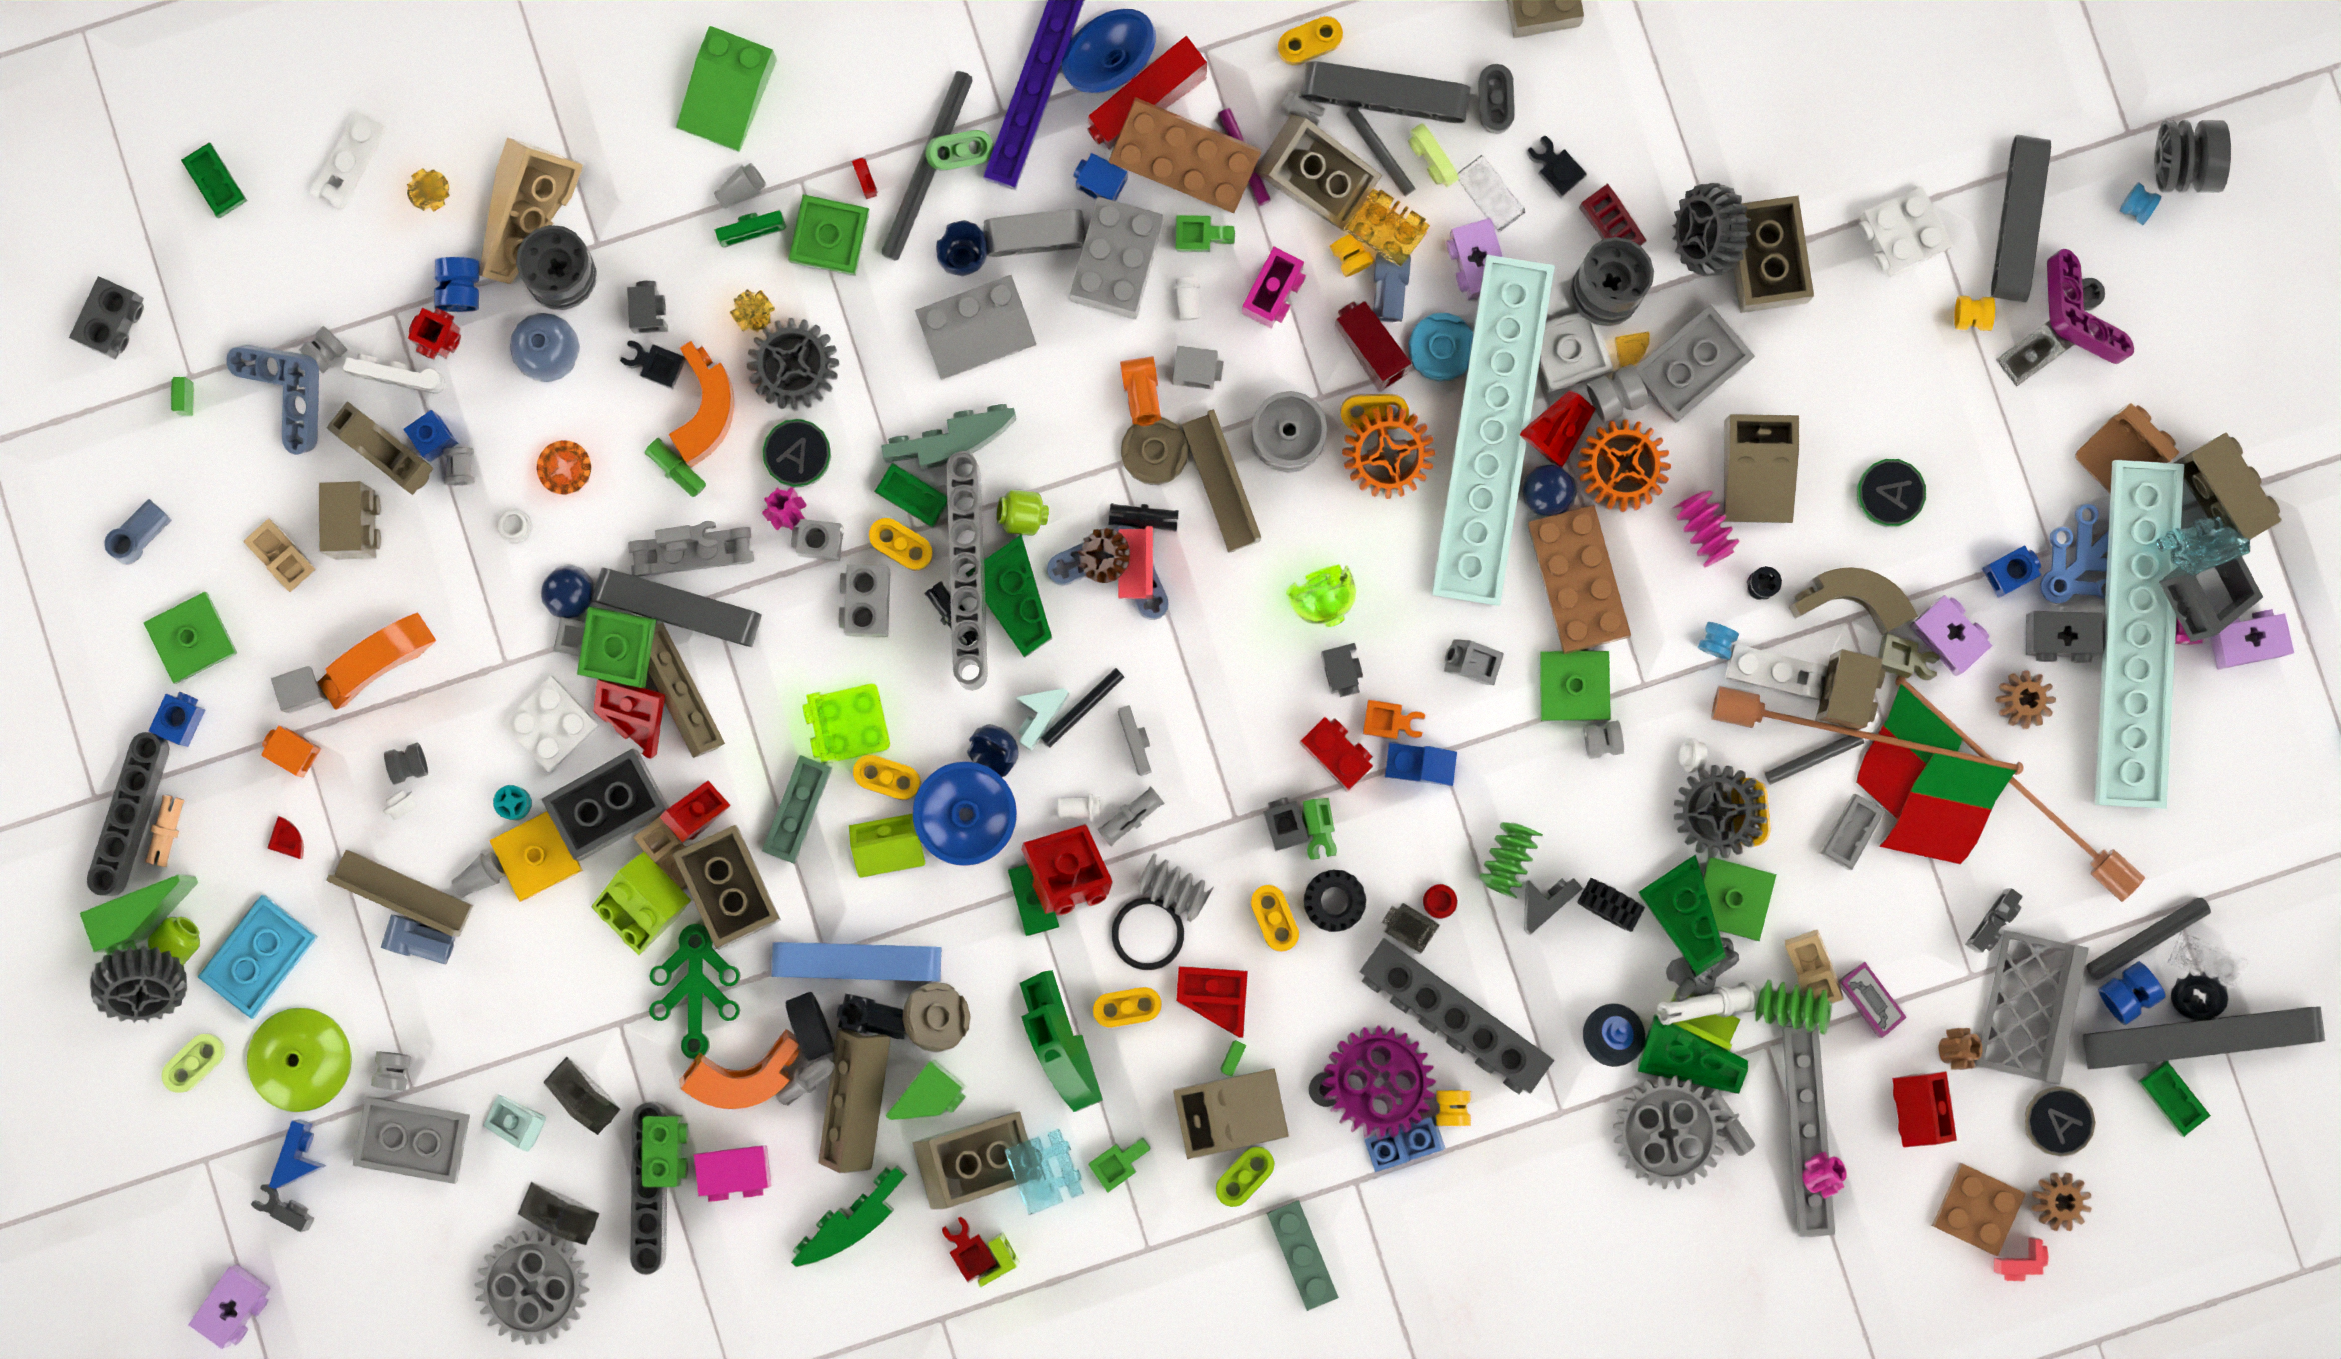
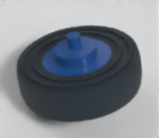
M1615 1003L1603 1005L1594 1010L1585 1021L1583 1027L1585 1047L1589 1054L1603 1065L1610 1067L1626 1065L1639 1056L1645 1045L1646 1036L1643 1023L1639 1016L1627 1006Z

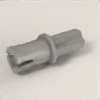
M821 1056L807 1067L798 1068L794 1071V1075L786 1086L776 1094V1098L781 1104L789 1106L804 1093H812L819 1082L832 1074V1070L835 1069L834 1062L830 1061L828 1056Z
M1716 1089L1704 1097V1099L1715 1096L1710 1107L1712 1109H1723L1716 1116V1121H1725L1727 1123L1725 1127L1719 1130H1721L1723 1135L1727 1136V1140L1739 1156H1743L1755 1147V1142L1738 1120L1740 1115L1733 1113L1720 1095L1719 1090Z

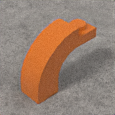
M689 341L681 346L680 350L700 381L702 401L696 415L689 422L668 435L686 464L691 468L710 456L723 442L733 420L735 398L730 377L722 363L720 362L709 369L708 366L713 364V361L704 347L701 346L697 349L692 341Z
M414 613L384 627L342 654L325 669L327 673L317 683L334 709L338 710L345 707L365 687L383 674L421 656L437 640L419 613Z
M785 1029L759 1063L743 1070L723 1068L699 1053L679 1079L680 1089L699 1102L716 1108L741 1109L760 1104L776 1095L790 1081L788 1071L783 1069V1066L789 1067L800 1052L795 1034Z

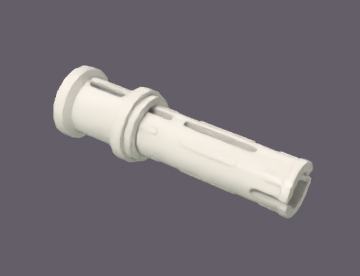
M1749 981L1741 982L1737 987L1732 988L1719 986L1711 994L1686 998L1682 1001L1662 1002L1658 1005L1657 1010L1667 1011L1657 1014L1663 1025L1713 1014L1720 1017H1729L1736 1011H1755L1758 993L1755 986Z

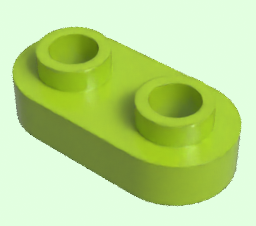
M1260 1146L1248 1148L1218 1179L1216 1195L1219 1201L1228 1207H1238L1244 1204L1273 1173L1275 1163L1272 1154ZM1255 1157L1261 1158L1264 1162L1260 1170H1253L1250 1166L1251 1160ZM1231 1182L1237 1183L1240 1187L1239 1193L1233 1196L1229 1195L1226 1191L1227 1185Z

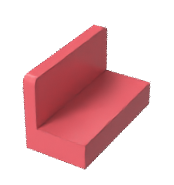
M1146 526V529H1119L1118 532L1124 536L1129 545L1130 560L1127 569L1118 578V598L1153 599V526Z

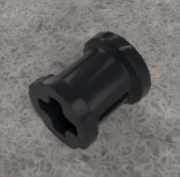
M1761 567L1748 577L1747 592L1756 600H1767L1779 592L1782 585L1781 575L1772 567ZM1768 577L1770 580L1768 583L1769 588L1763 591L1758 588L1760 584L1759 579Z

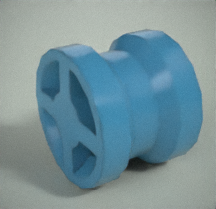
M2137 182L2125 198L2119 211L2125 215L2132 214L2136 217L2138 223L2144 225L2158 206L2162 196L2157 193L2151 194L2147 192L2144 185Z
M1707 622L1705 627L1707 634L1705 639L1699 642L1698 649L1712 656L1729 660L1732 654L1730 647L1733 642L1737 641L1739 633L1721 624Z

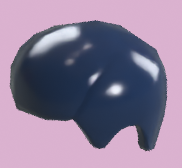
M962 220L948 224L945 234L936 243L938 263L950 274L961 277L978 271L987 259V242L984 232L977 224Z
M1542 465L1536 467L1525 477L1522 493L1526 505L1534 513L1542 516H1553L1567 512L1574 505L1577 488L1574 478L1563 468L1556 465Z
M571 564L557 567L544 579L541 588L542 603L553 616L568 619L579 617L592 603L594 582L583 568Z
M987 724L977 728L969 738V741H972L967 750V754L974 763L991 768L1001 777H1005L1011 771L1018 759L1019 749L1016 740L1008 731L1002 727Z

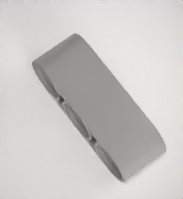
M1079 209L995 217L984 221L987 253L990 257L1074 249L1082 247L1085 242L1082 211Z

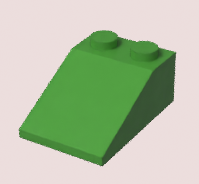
M709 25L695 61L676 128L740 153L777 62L773 49Z
M177 874L80 912L79 914L93 951L104 952L112 956L115 949L122 952L127 951L129 946L137 949L136 944L145 941L198 884L196 876Z

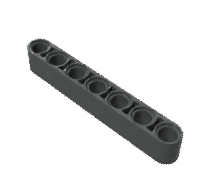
M2321 1006L2083 1034L2087 1069L2109 1068L2326 1041Z

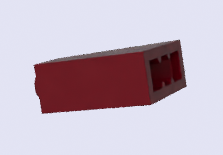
M1353 301L1337 312L1340 317L1335 321L1336 328L1379 393L1408 375L1412 363L1366 301L1359 305Z

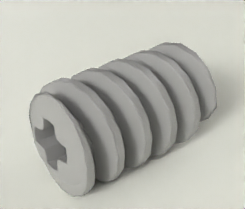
M1153 853L1138 880L1140 883L1138 893L1143 895L1151 889V901L1155 902L1161 896H1164V908L1167 909L1175 902V914L1179 916L1187 909V921L1192 922L1200 914L1214 886L1207 892H1204L1205 881L1203 879L1193 886L1192 873L1189 872L1181 879V867L1177 866L1171 872H1168L1169 861L1165 859L1157 866L1155 865L1157 854Z

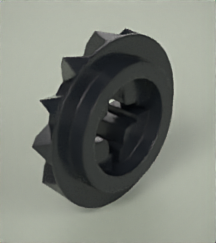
M2189 972L2186 978H2177L2175 986L2171 988V1002L2174 1008L2185 1017L2195 1020L2212 1019L2220 1015L2227 1007V986L2222 985L2218 977H2207L2205 972L2200 976H2194ZM2194 989L2199 990L2202 994H2206L2205 1003L2198 995H2194Z

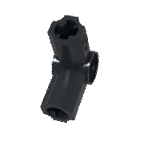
M845 993L843 1004L839 1005L836 1017L839 1018L838 1028H848L864 1034H868V1032L880 1035L885 1034L894 1039L904 1040L906 1032L902 1020L903 1009L875 1003L873 999Z

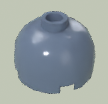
M537 313L527 316L517 324L511 334L510 351L513 362L524 375L541 382H552L562 379L572 371L580 351V344L577 333L566 320L555 314Z

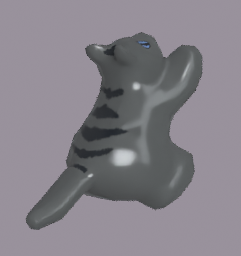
M1721 938L1726 957L1698 976L1684 957L1670 962L1666 969V975L1669 981H1675L1679 985L1675 995L1677 1001H1682L1688 996L1691 998L1712 993L1716 979L1740 960L1739 954L1734 951L1731 939Z

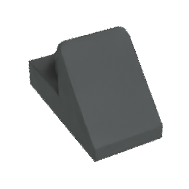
M1561 878L1547 891L1550 897L1546 899L1530 880L1526 881L1524 931L1528 935L1536 931L1583 889L1574 878L1567 882Z

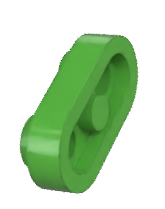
M970 130L938 136L928 143L926 159L937 170H951L982 164L990 159L994 148L993 141L982 130ZM972 141L977 147L974 154L969 150V144ZM940 147L945 150L944 159H940L938 156V149Z

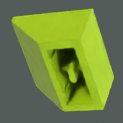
M643 851L616 873L591 908L639 956L681 915L692 900Z

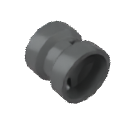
M418 742L408 745L405 753L396 749L384 752L385 766L393 785L403 783L406 778L411 776L420 778L428 775L427 761L423 749Z

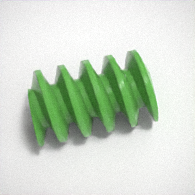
M1501 822L1499 827L1507 835H1496L1494 840L1501 848H1490L1489 853L1496 861L1484 862V866L1491 874L1480 873L1478 878L1486 887L1517 899V896L1510 888H1522L1523 884L1515 876L1516 874L1527 875L1528 871L1521 865V862H1532L1533 858L1526 852V849H1537L1538 845L1531 837L1543 836V834L1518 823Z
M1768 979L1759 994L1755 1021L1758 1022L1764 1014L1765 1023L1772 1024L1777 1017L1779 1026L1785 1027L1791 1019L1793 1028L1797 1030L1801 1028L1805 1021L1808 1032H1813L1819 1024L1820 1033L1825 1035L1831 1019L1832 1002L1828 1001L1826 990H1822L1818 999L1814 998L1812 987H1809L1805 995L1801 996L1799 985L1795 984L1791 993H1787L1785 982H1781L1777 991H1775L1772 987V981Z

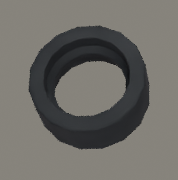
M807 992L785 1001L792 1029L807 1061H813L821 1056L833 1053L834 1043L813 992Z

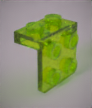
M865 684L826 694L816 692L806 695L808 703L802 704L806 724H813L815 737L810 738L811 749L814 758L820 757L821 763L826 765L886 751L890 748L891 742L879 689L875 684Z

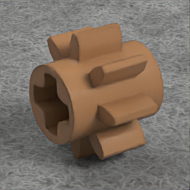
M1970 1028L1947 1029V1038H1942L1938 1046L1941 1060L1946 1064L1951 1063V1070L1975 1068L1973 1060L1980 1059L1983 1052L1979 1036L1971 1034Z

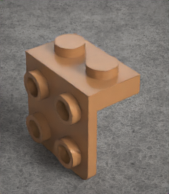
M2132 403L2121 408L2075 453L2076 460L2110 495L2112 461L2127 460L2169 463L2180 453L2174 447L2176 445L2174 439L2164 430L2159 431L2150 422L2152 418L2144 408L2139 405L2135 407Z

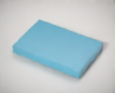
M261 895L197 977L250 1019H254L318 936L266 895Z

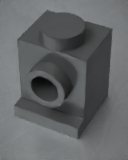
M656 281L636 282V287H627L629 328L634 334L667 332L668 324L660 316L666 315L665 296L659 295Z
M1355 643L1321 652L1331 694L1339 692L1340 698L1360 693L1358 678L1363 677L1359 658L1352 659L1351 653L1357 650Z
M1288 797L1268 803L1269 810L1263 811L1275 852L1309 841L1297 801L1289 803ZM1287 817L1290 819L1291 827L1288 830L1279 828L1278 821L1280 818Z

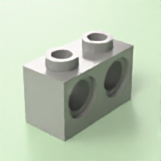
M847 565L846 573L840 574V594H846L845 607H839L838 623L839 628H844L846 636L888 637L891 573L889 566ZM863 575L871 576L874 580L872 589L866 593L856 590V581ZM862 609L870 610L873 615L871 623L866 627H859L854 621L856 613Z

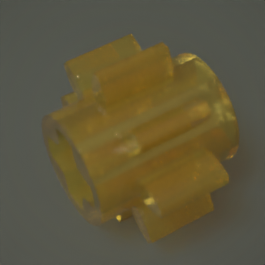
M422 168L411 175L412 181L407 183V195L415 207L422 209V211L430 208L435 212L446 205L444 200L450 196L448 193L449 183L442 173L435 171V169L426 172Z
M746 289L745 292H742L733 299L735 309L729 313L743 332L748 327L759 332V330L771 323L770 312L774 311L775 307L762 290L755 294Z

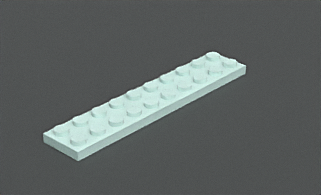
M1486 255L1432 588V595L1497 606L1501 604L1527 442L1520 436V433L1530 424L1555 265Z
M2127 460L2112 461L2095 805L2167 809L2177 615L2159 581L2179 566L2184 464Z

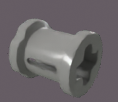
M453 447L443 449V456L447 458L445 485H471L475 483V477L471 476L473 448Z

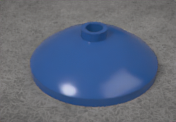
M1135 9L1113 10L1096 17L1083 26L1071 39L1062 60V71L1065 78L1072 87L1087 93L1106 92L1124 85L1133 79L1149 61L1156 43L1155 27L1147 15Z
M974 762L951 763L934 771L920 786L913 805L914 828L923 846L938 859L954 865H976L996 856L1011 839L1017 820L1015 798L1006 781L991 768ZM965 808L971 809L973 813L969 821H963L960 818V812Z

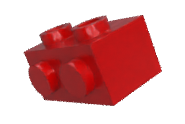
M1324 717L1300 740L1299 744L1348 792L1373 767L1369 762L1373 756L1359 742L1354 746L1345 737L1349 732L1336 718L1329 721Z
M1947 1071L1911 1074L1892 1078L1894 1087L1893 1098L1896 1102L1899 1121L1898 1132L1901 1136L1903 1148L1939 1145L1957 1141Z

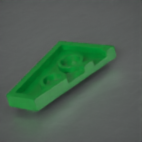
M1021 534L984 560L985 603L1020 653L1026 658L1053 638ZM976 566L965 573L967 577L974 574Z
M1696 854L1638 892L1642 901L1697 976L1726 957Z
M1654 1014L1638 1061L1637 1072L1655 1076L1663 1075L1664 1078L1669 1079L1677 1075L1679 1081L1682 1082L1692 1079V1084L1739 1094L1748 1071V1060L1674 1023L1663 1025L1658 1016Z

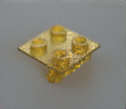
M1373 188L1366 198L1367 201L1343 230L1353 235L1357 241L1365 243L1380 253L1386 260L1394 262L1401 267L1426 236L1430 225L1425 222V217H1422L1413 210L1405 219L1404 217L1409 210L1408 206L1403 209L1400 215L1397 214L1396 210L1401 202L1397 200L1392 209H1390L1395 198L1385 193L1382 189L1377 191Z

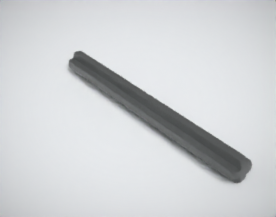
M963 71L955 72L882 248V255L887 259L898 261L936 171L926 159V147L933 138L952 133L973 82L972 76ZM942 147L938 149V156L940 159L944 152V149Z

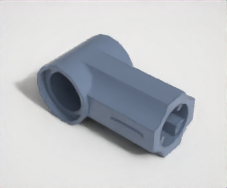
M1376 254L1374 272L1376 293L1374 296L1373 312L1382 322H1402L1405 288L1409 283L1411 255Z
M148 499L120 528L113 529L107 534L104 541L105 550L110 556L121 563H134L142 556L143 549L172 519L152 500ZM129 538L131 542L129 550L123 554H118V543L123 539Z
M391 914L380 948L406 956L412 954L441 964H447L454 948L455 936L420 926V922Z

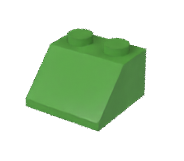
M932 1060L925 1066L885 1116L890 1120L938 1116L946 1111L952 1113L966 1098V1095L962 1093L966 1085L936 1060Z

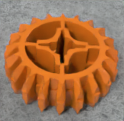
M1388 405L1385 409L1386 416H1381L1377 407L1372 409L1375 417L1372 420H1369L1365 413L1361 414L1360 418L1364 426L1361 428L1356 423L1350 425L1352 431L1357 434L1356 437L1352 435H1345L1344 441L1353 445V447L1342 449L1343 456L1353 457L1344 462L1345 469L1356 468L1349 476L1351 481H1357L1363 477L1359 484L1360 490L1364 491L1372 484L1371 495L1377 497L1380 488H1384L1386 499L1391 498V489L1397 488L1399 497L1405 496L1402 486L1408 484L1412 491H1415L1417 486L1413 479L1416 477L1423 482L1427 479L1420 469L1431 470L1433 468L1432 462L1424 459V457L1435 456L1434 449L1424 447L1434 442L1432 435L1421 436L1427 431V425L1422 423L1414 427L1418 421V415L1414 413L1406 421L1404 420L1406 417L1405 408L1401 407L1398 410L1397 417L1393 416L1392 406ZM1386 426L1402 428L1410 433L1414 439L1408 441L1406 439L1395 440L1389 436ZM1376 430L1378 434L1377 445L1367 450V454L1360 455L1363 442L1370 433ZM1384 437H1386L1387 443L1391 446L1392 450L1398 449L1397 453L1393 452L1394 457L1392 460L1394 467H1391L1390 461L1385 455H1379L1380 452H1384ZM1417 449L1413 464L1406 472L1401 474L1399 469L1400 460L1410 454V451ZM1364 465H1384L1388 468L1391 478L1375 476Z
M1623 419L1620 430H1618L1616 423L1610 421L1608 423L1609 433L1601 426L1595 430L1600 440L1590 435L1587 437L1586 442L1592 449L1587 447L1580 449L1579 454L1588 458V460L1579 461L1577 467L1588 469V472L1580 475L1579 480L1580 482L1591 480L1592 484L1585 489L1586 494H1590L1596 489L1599 494L1595 497L1594 502L1599 504L1604 497L1608 498L1609 500L1606 504V509L1611 510L1615 502L1618 501L1620 512H1625L1630 501L1634 511H1637L1641 508L1639 498L1645 504L1650 505L1653 499L1649 491L1659 496L1663 490L1656 482L1666 484L1669 480V477L1660 473V471L1671 469L1670 463L1660 462V459L1669 455V451L1657 450V447L1664 440L1660 437L1652 442L1649 438L1653 434L1654 429L1651 427L1645 434L1640 433L1642 422L1637 421L1633 430H1629L1628 419ZM1618 439L1635 442L1625 452L1618 451L1614 447L1610 449L1605 445ZM1643 449L1648 454L1651 463L1650 478L1644 474L1645 471L1638 463V457ZM1631 453H1634L1628 466L1632 472L1628 473V470H1626L1624 473L1621 472L1617 478H1614L1620 466L1617 459L1620 458L1622 462L1624 458L1627 459ZM1598 454L1604 457L1603 460L1610 467V475L1605 483L1597 469ZM1621 480H1629L1634 484L1639 483L1643 486L1641 489L1633 492H1619L1613 489Z

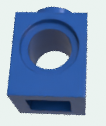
M1091 153L1087 161L1081 159L1073 177L1077 179L1075 182L1076 189L1094 199H1097L1098 196L1116 201L1128 180V171Z
M430 410L403 429L421 456L430 463L443 455V449L453 448L459 444L442 418L433 410Z
M2025 545L1982 568L1998 598L2041 576L2039 571L2041 564L2037 555L2032 550L2028 551ZM2010 561L2020 565L2022 574L2019 579L2009 575L2007 566Z
M179 691L177 697L165 694L148 731L178 745L189 747L206 710L196 706L198 699ZM182 708L185 712V720L181 725L175 726L172 722V715L177 709Z

